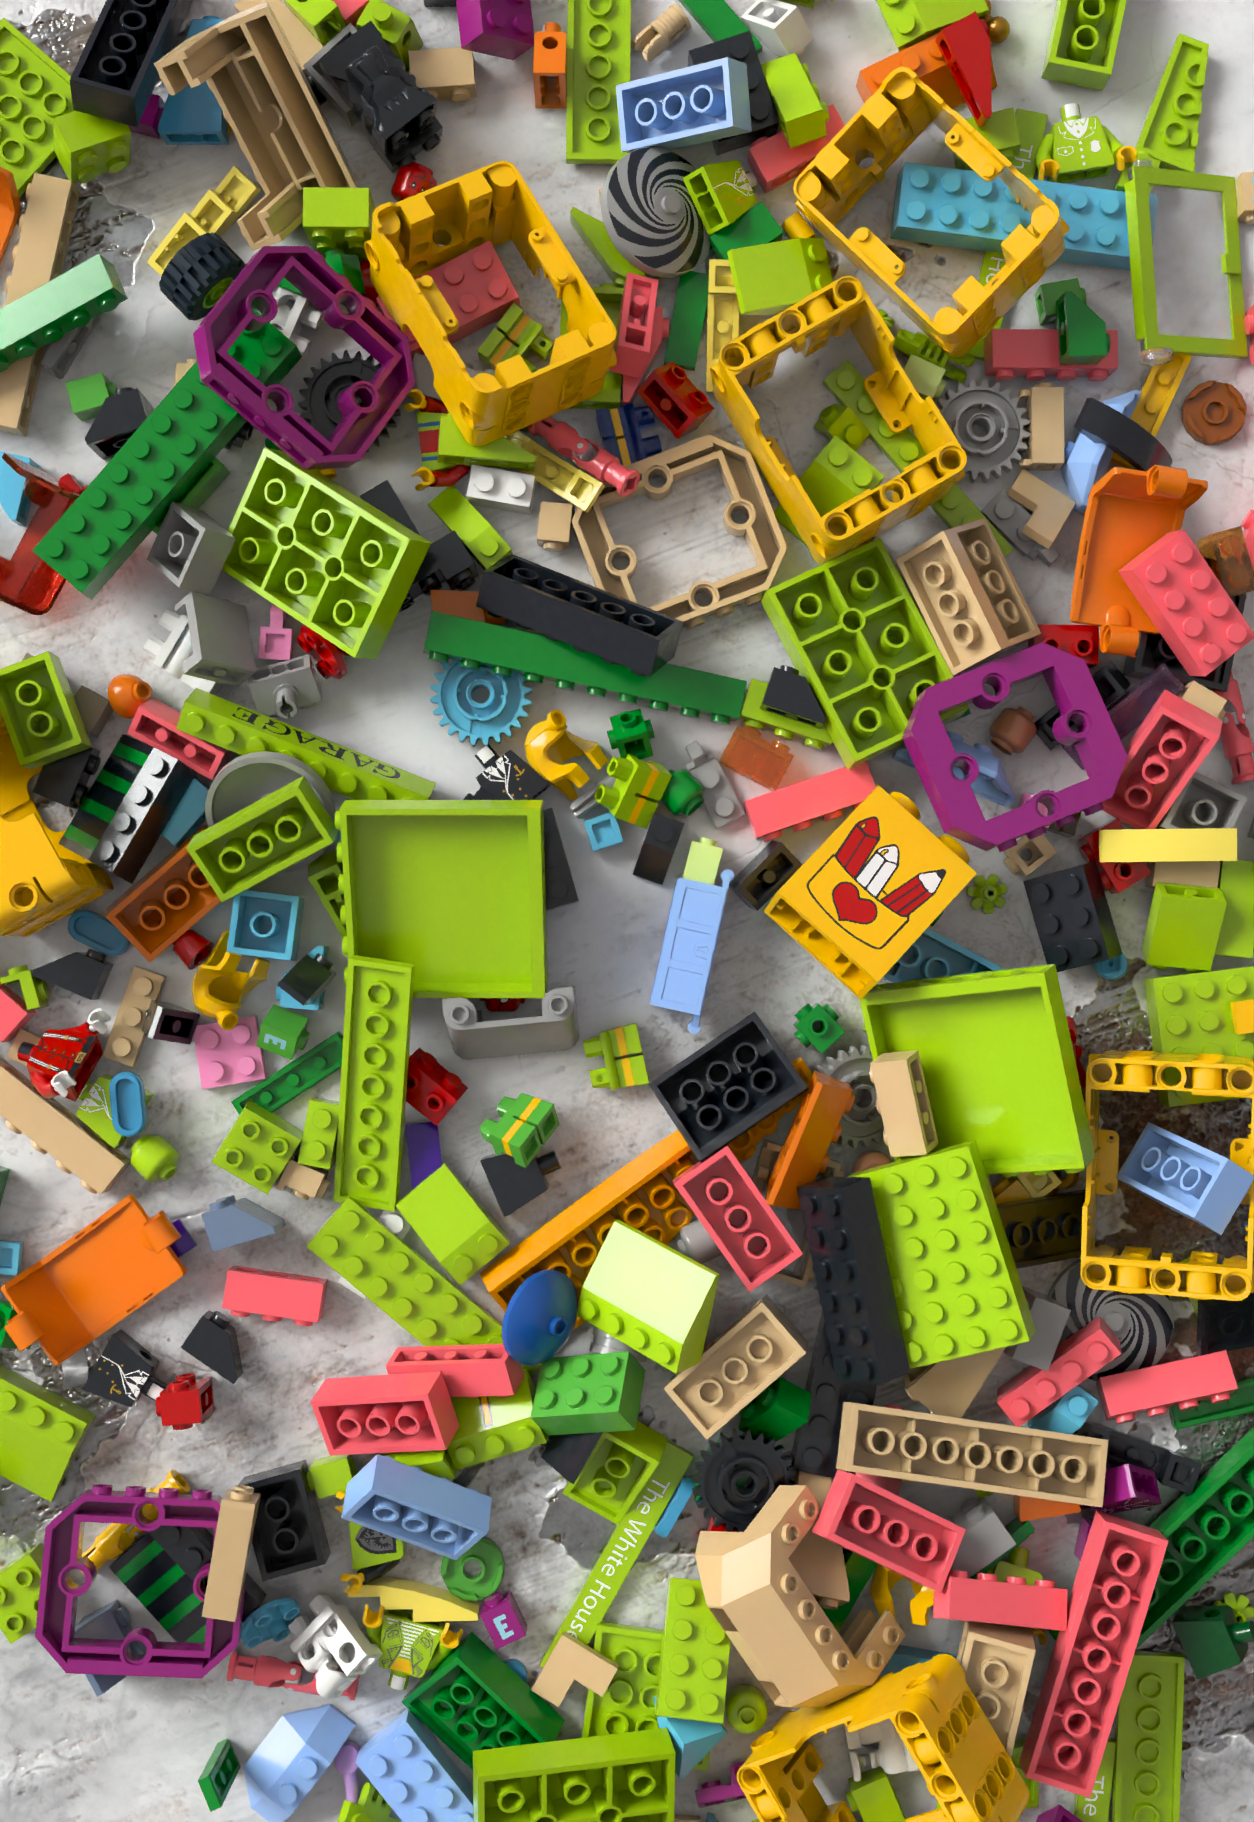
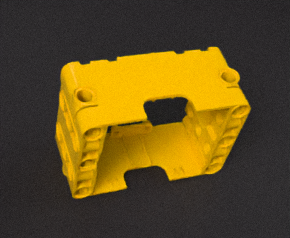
M899 67L890 72L883 80L880 88L867 99L861 109L797 177L793 186L794 194L798 199L795 206L811 222L814 228L857 269L860 267L899 305L901 311L948 356L954 358L967 354L1023 294L1039 281L1049 267L1064 252V235L1070 230L1067 223L1060 217L1057 205L1050 198L1048 199L1003 154L960 114L952 110L940 96L918 78L916 73L907 67ZM931 122L946 134V145L977 175L987 182L993 181L998 176L1007 185L1016 202L1021 204L1025 211L1032 214L1031 224L1026 229L1019 224L1000 244L1006 263L984 287L970 275L952 294L957 310L953 307L941 308L935 314L934 321L895 285L906 273V266L868 228L861 227L847 239L835 227L875 182L880 183L886 177L885 172ZM868 157L874 159V162L868 168L859 167L863 159Z
M508 161L492 163L407 197L399 202L384 203L374 210L372 238L364 243V249L370 262L371 284L376 289L393 320L399 325L401 331L405 333L407 326L410 328L431 364L434 373L433 386L464 436V439L469 444L478 447L484 446L562 410L569 409L601 392L607 370L617 364L613 348L617 334L616 328L518 169ZM489 240L493 247L512 240L534 277L539 276L540 268H542L544 278H548L557 292V299L561 298L568 315L566 329L569 333L555 338L550 364L542 369L531 373L519 354L496 364L494 376L489 373H479L474 378H471L466 370V366L447 338V336L458 331L459 322L431 276L424 275L416 280L414 278Z
M844 276L728 342L720 352L718 363L710 367V373L714 380L713 393L716 400L724 408L730 422L744 441V446L751 453L755 464L783 510H786L797 532L808 546L813 559L821 565L871 542L886 531L905 520L915 517L932 504L943 499L953 484L965 477L964 467L967 463L965 451L931 396L923 400L904 372L893 350L894 336L861 282L853 276ZM850 327L852 334L876 371L864 381V389L891 432L899 433L910 427L927 455L903 468L904 472L872 491L867 489L832 511L820 516L776 440L771 436H763L759 426L760 416L742 386L748 384L749 388L753 389L773 377L778 355L792 347L795 354L801 351L806 358L827 346L830 335L842 336ZM894 491L891 496L893 503L886 498L885 492Z
M1 712L0 936L30 937L62 918L73 915L75 912L80 911L82 907L113 891L114 885L105 869L58 844L66 830L55 832L46 825L28 790L30 780L41 772L43 766L32 770L20 766Z
M1110 1050L1101 1054L1090 1053L1086 1070L1085 1109L1095 1158L1086 1167L1085 1202L1082 1206L1080 1273L1082 1281L1092 1289L1129 1294L1145 1293L1181 1296L1200 1300L1216 1299L1241 1301L1247 1298L1250 1293H1254V1180L1240 1203L1249 1205L1248 1226H1245V1230L1248 1231V1236H1245V1241L1248 1242L1247 1258L1236 1255L1231 1258H1224L1223 1264H1219V1253L1192 1251L1189 1262L1184 1263L1173 1262V1253L1162 1252L1161 1260L1159 1261L1151 1260L1152 1248L1125 1246L1121 1255L1117 1256L1116 1250L1111 1246L1100 1245L1095 1248L1097 1194H1114L1118 1189V1179L1116 1176L1119 1172V1135L1114 1130L1099 1129L1100 1090L1150 1092V1089L1191 1091L1192 1095L1252 1098L1251 1124H1248L1251 1134H1248V1138H1235L1232 1140L1230 1160L1254 1175V1059L1246 1056L1175 1054L1143 1050ZM1166 1067H1176L1181 1072V1081L1177 1084L1166 1082L1162 1074ZM1167 1269V1270H1170L1171 1272H1165V1271H1160V1270Z
M945 1653L933 1656L931 1660L924 1663L920 1662L906 1667L900 1672H891L880 1676L873 1685L825 1707H801L796 1711H787L770 1731L752 1742L750 1747L753 1753L737 1772V1781L760 1822H857L845 1800L826 1805L813 1782L814 1778L823 1768L824 1763L812 1742L802 1744L816 1733L821 1731L828 1733L832 1727L843 1723L845 1726L848 1725L847 1730L850 1733L890 1718L926 1780V1787L930 1794L935 1796L941 1808L907 1818L904 1822H1018L1030 1800V1792L976 1697L966 1683L965 1672L956 1658Z

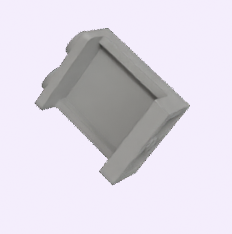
M193 591L175 605L176 613L187 615L193 654L182 662L185 675L238 687L256 673L245 605Z

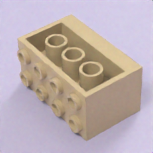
M985 518L943 530L896 559L952 676L989 662L1041 634Z
M766 1294L703 1349L700 1363L672 1376L663 1389L705 1439L708 1440L805 1355L809 1343Z
M965 1621L956 1659L965 1672L966 1683L1011 1758L1036 1651L1033 1630L1027 1627Z

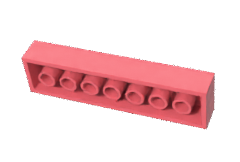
M1100 1511L1095 1512L1067 1603V1631H1059L1020 1756L1019 1764L1026 1778L1088 1798L1091 1797L1169 1542L1159 1530Z

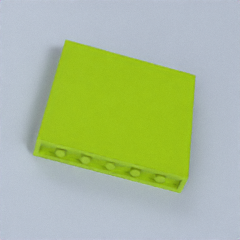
M345 800L340 809L335 812L336 830H341V842L337 844V861L343 864V874L339 875L338 886L339 893L344 894L345 905L341 906L340 911L341 924L346 925L347 936H344L342 940L344 956L349 958L351 955L415 964L413 998H543L548 989L543 800ZM347 967L344 970L345 986L347 983Z
M1055 964L876 984L860 1000L873 1060L882 1053L919 1050L939 1142L931 1151L976 1140L987 1177L991 1174L1002 1173L1004 1177H1013L1020 1175L1022 1172L1032 1171L1035 1175H1046L1054 1170L1078 1173L1084 1171L1095 1158ZM899 1156V1157H895V1161L902 1160V1159L909 1158V1157H913V1156Z

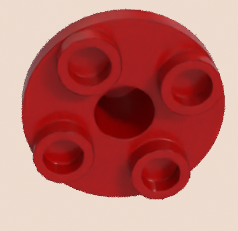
M306 625L301 626V635L296 638L297 642L306 653L310 652L317 661L315 666L318 672L325 679L331 676L341 679L347 674V666L342 656L350 655Z

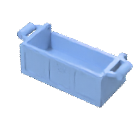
M729 869L724 870L720 874L721 886L679 877L674 888L650 1003L653 1006L693 1014L692 1020L687 1025L689 1032L692 1034L698 1033L701 1029L699 1020L705 1000L729 883L734 878V873Z

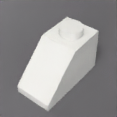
M757 0L740 17L742 22L774 54L781 57L796 53L797 56L804 51L805 46L813 39L798 7L778 0Z

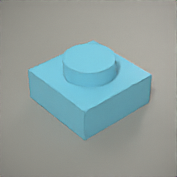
M611 812L583 821L593 852L624 842L616 817Z
M0 1240V1274L19 1275L21 1273L24 1242Z

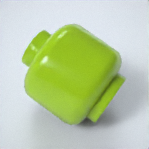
M145 1135L131 1148V1165L145 1180L149 1182H156L160 1179L167 1181L176 1173L179 1153L163 1136Z
M741 1684L734 1687L726 1698V1717L734 1730L742 1734H751L764 1726L767 1720L768 1708L765 1696L759 1688L750 1684Z

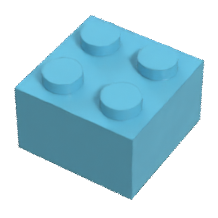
M245 890L235 895L227 951L242 955L297 961L305 898Z

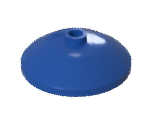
M552 1269L539 1271L527 1278L512 1296L503 1319L502 1340L507 1354L516 1362L526 1366L544 1363L555 1356L570 1338L577 1321L578 1295L573 1281L567 1275Z

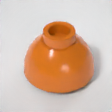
M118 675L112 679L108 687L110 705L118 715L127 719L134 718L138 707L152 696L150 685L135 675Z

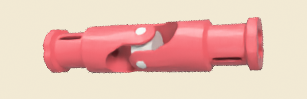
M549 416L528 426V432L534 436L539 435L544 438L548 446L561 455L572 459L576 465L600 482L609 483L615 487L617 493L622 497L632 494L638 486L640 480V473L638 471L627 469L620 464V460L593 441L581 438L576 429L566 422H558ZM596 451V452H598V454H597V456L594 458V452Z
M1231 671L1227 692L1211 691L1229 700L1235 707V711L1225 713L1221 728L1222 746L1225 758L1230 761L1234 777L1231 779L1233 785L1254 780V761L1252 757L1254 747L1251 735L1245 724L1246 716L1238 681L1233 679Z
M233 1651L231 1654L227 1681L232 1682L234 1679L253 1681L256 1686L269 1688L283 1686L291 1691L319 1695L316 1689V1677H314L312 1682L300 1685L302 1682V1669L305 1668L299 1661L285 1663L276 1657L260 1655L258 1658L239 1655L238 1651ZM360 1675L341 1695L349 1696L350 1700L355 1701Z

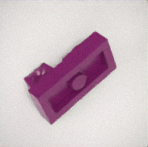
M744 1762L730 1765L731 1785H721L720 1780L702 1783V1789L695 1790L699 1808L746 1799L737 1781V1772Z

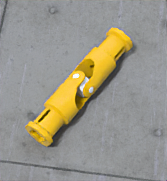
M172 1469L161 1484L156 1488H150L147 1492L159 1493V1488H178L179 1494H187L190 1486L179 1472ZM152 1504L143 1506L142 1512L147 1519L153 1520L158 1518L159 1511L156 1506ZM112 1523L95 1538V1543L82 1553V1557L89 1558L94 1563L98 1574V1570L109 1560H115L145 1531L137 1528L135 1524Z

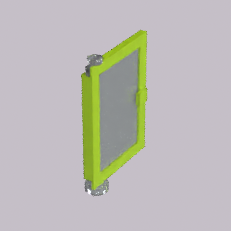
M1150 159L1133 162L1132 167L1128 168L1129 182L1124 185L1135 339L1140 341V365H1163L1173 361V354L1233 359L1248 357L1243 320L1245 311L1235 177L1153 168L1152 160Z

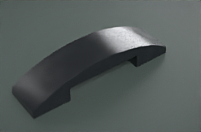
M1094 398L1086 399L1074 425L1075 429L1092 442L1105 444L1137 470L1147 471L1154 465L1171 467L1173 461L1170 454L1148 431L1110 406Z
M1085 1421L1081 1428L1075 1431L1074 1435L1108 1440L1107 1463L1116 1466L1131 1464L1155 1471L1156 1480L1161 1484L1192 1495L1202 1467L1200 1462L1141 1438L1089 1421Z

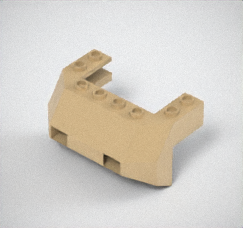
M267 1L239 12L186 39L154 63L159 77L166 86L170 96L177 94L188 84L193 88L206 80L209 89L214 93L223 111L225 120L231 126L241 151L245 154L254 171L257 182L265 193V196L237 220L241 233L252 251L283 241L303 222V187L358 188L340 145L279 21Z
M779 1485L744 1532L700 1531L695 1552L707 1607L775 1706L825 1707L873 1685L906 1636L890 1611L885 1610L878 1620L871 1609H861L841 1638L788 1559L818 1519L822 1509L807 1485Z

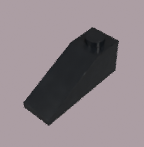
M1111 660L1092 675L1106 707L1131 686V683ZM1057 705L1034 723L1037 727L1036 734L1050 751L1060 744L1052 732L1054 721L1061 716ZM1069 720V727L1075 732L1078 727L1075 722Z

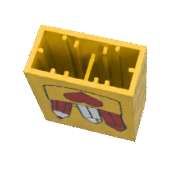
M879 785L777 891L763 911L860 1000L881 980L977 874L968 865L969 855L958 841L946 835H941L937 838L919 821L921 818L920 811L911 799L899 792H892L889 795Z

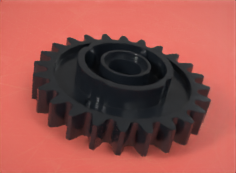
M345 350L343 358L339 359L335 353H332V361L330 363L321 358V369L310 368L314 375L313 378L304 377L303 380L308 389H301L299 393L306 400L299 402L298 405L301 410L307 412L302 414L301 417L306 422H311L310 425L326 439L330 437L343 419V415L338 408L339 395L356 382H370L381 367L380 363L374 366L375 360L371 355L366 360H363L361 352L358 351L355 357L351 358L348 351ZM355 395V397L358 398L357 404L363 407L362 400ZM397 408L392 417L401 416L400 409ZM392 417L373 443L376 446H380L379 436L390 438L387 427H397Z
M748 1427L745 1428L742 1436L738 1435L736 1429L733 1428L730 1438H727L721 1432L720 1443L717 1444L709 1440L711 1451H700L704 1461L694 1462L695 1468L700 1473L691 1476L692 1481L699 1484L692 1488L695 1496H701L696 1501L698 1508L706 1507L703 1512L704 1518L708 1519L714 1516V1527L717 1528L722 1523H725L726 1532H731L734 1527H737L738 1532H744L745 1528L750 1525L779 1485H796L795 1481L789 1479L796 1475V1471L792 1467H787L792 1463L790 1455L782 1456L785 1452L784 1446L781 1444L774 1447L775 1439L772 1435L764 1440L762 1430H759L755 1436H751ZM744 1475L752 1477V1482L749 1486L745 1488L736 1486L739 1477Z

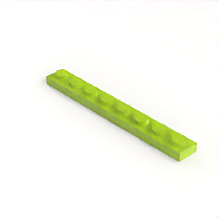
M847 359L828 375L822 384L841 405L848 406L869 430L871 440L899 472L902 473L904 472L903 468L927 454L908 428L899 433L890 431L864 389L865 379ZM956 483L953 484L943 499L930 506L949 529L985 518L1004 558L1014 551Z

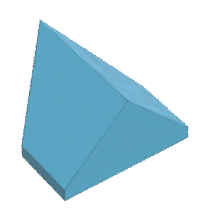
M653 1697V1699H654V1704H655V1708H656V1698H657V1697ZM657 1717L659 1728L668 1729L676 1753L675 1772L682 1780L728 1733L723 1724Z

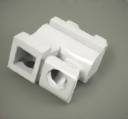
M278 287L275 292L271 293L276 299L278 312L270 323L297 346L302 358L306 359L312 343L310 340L299 336L300 331L304 326L317 332L324 317L321 312L309 305L307 298L285 288Z
M166 609L158 624L171 631L165 642L151 635L143 650L155 659L154 664L193 689L198 688L216 695L223 683L183 673L182 662L193 654L187 615L178 614Z
M318 1595L309 1605L316 1618L311 1622L306 1615L299 1616L288 1626L295 1639L291 1643L290 1648L294 1654L298 1653L300 1662L308 1672L316 1673V1689L318 1694L326 1699L338 1698L356 1680L358 1675L364 1674L383 1653L376 1644H370L358 1628L356 1620L349 1614L350 1611L345 1604L336 1605L328 1595ZM332 1656L335 1658V1660L337 1661V1663L340 1665V1667L342 1668V1670L344 1671V1673H342V1672H340V1671H336V1669H337L339 1666L336 1664V1662H333Z
M890 1718L850 1733L847 1730L848 1725L845 1726L843 1723L855 1782L862 1779L861 1771L868 1764L871 1765L872 1769L881 1766L887 1774L918 1770V1766ZM879 1742L878 1748H873V1746L863 1745V1744H869V1743Z

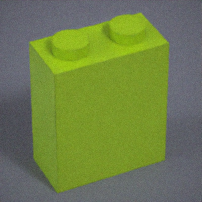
M1156 882L1141 947L1147 965L1158 969L1176 967L1189 972H1198L1199 970L1211 971L1227 905V900L1221 888Z

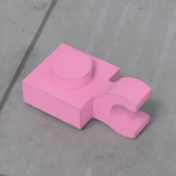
M271 605L270 627L260 626L258 659L275 661L292 659L294 630L285 628L287 613L276 605Z

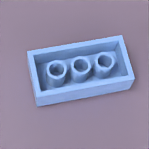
M729 57L616 85L622 152L630 153L643 147H660L673 150L752 132L747 65Z
M1148 1122L1116 1178L1144 1196L1222 1235L1242 1199L1247 1194L1254 1180V1175L1228 1158Z
M377 1454L347 1483L341 1518L457 1560L488 1533L492 1497L481 1494L476 1489L465 1488L452 1483L447 1478H439L423 1472L418 1467L402 1464L389 1456Z
M409 1709L360 1747L355 1763L402 1822H473V1785L426 1726Z

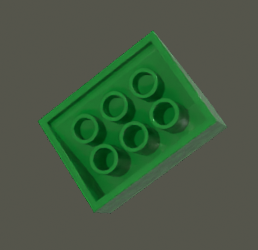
M473 1632L463 1638L450 1655L434 1670H430L402 1700V1703L472 1770L473 1751L555 1741L565 1721L538 1694L531 1691L532 1688Z

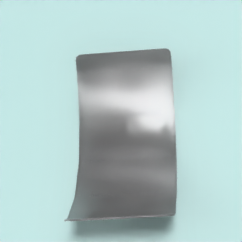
M84 1347L62 1362L63 1390L84 1385L88 1379V1364Z

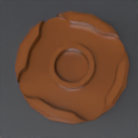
M1207 381L1199 384L1186 396L1181 408V421L1185 431L1195 441L1204 445H1220L1230 441L1242 429L1246 415V404L1242 394L1233 385L1217 381Z

